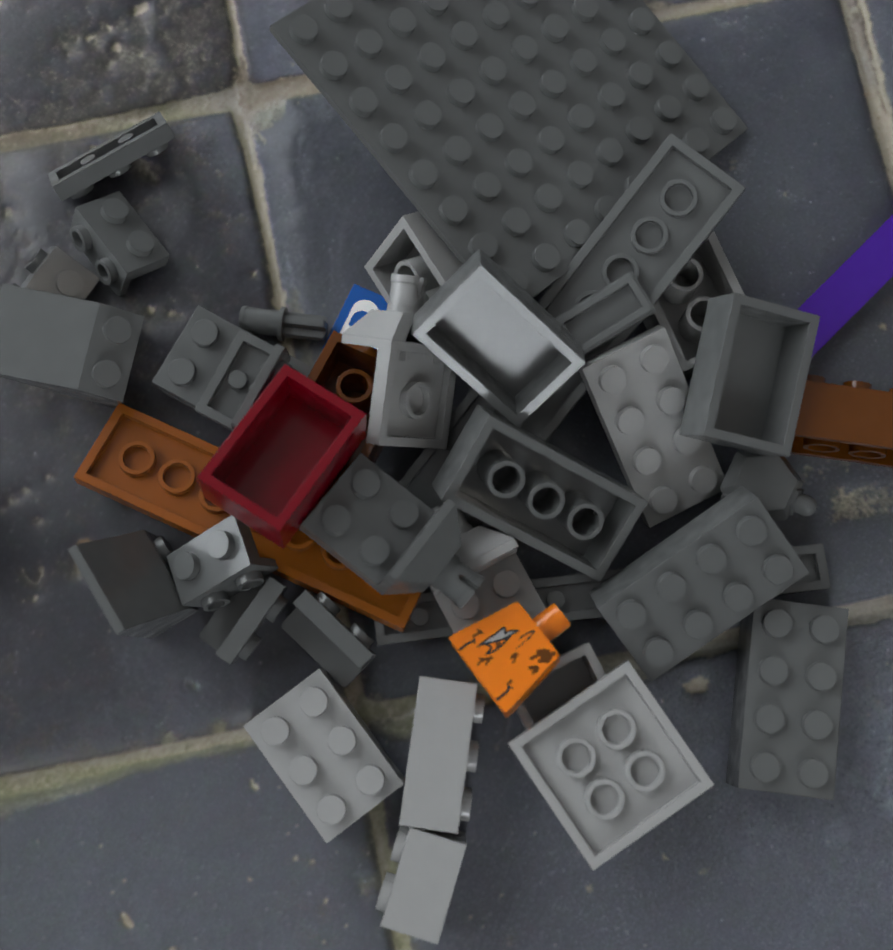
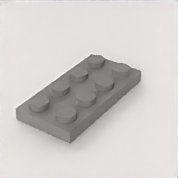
M657 325L586 361L579 369V373L628 487L648 502L640 515L644 524L651 528L721 492L720 487L725 477L712 444L679 435L689 387L665 327Z

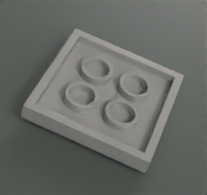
M628 660L507 743L593 871L714 785Z

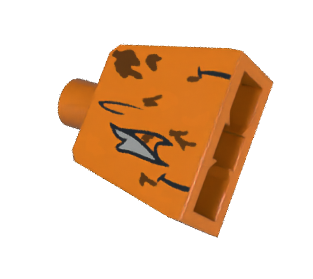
M515 602L454 633L449 637L452 647L507 719L559 664L560 655L551 644V641L568 629L571 624L554 603L532 619L519 602Z

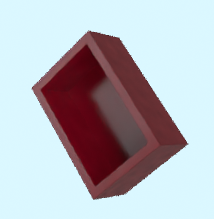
M284 364L197 476L204 498L284 549L365 439L366 413L287 364Z

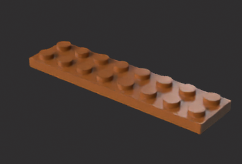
M122 403L117 405L74 475L77 484L193 537L199 536L230 516L229 513L204 498L197 480V476L219 447ZM250 528L259 556L276 560L278 569L272 572L273 574L314 593L323 592L332 601L404 633L423 592L382 595L300 529L297 530L283 549Z

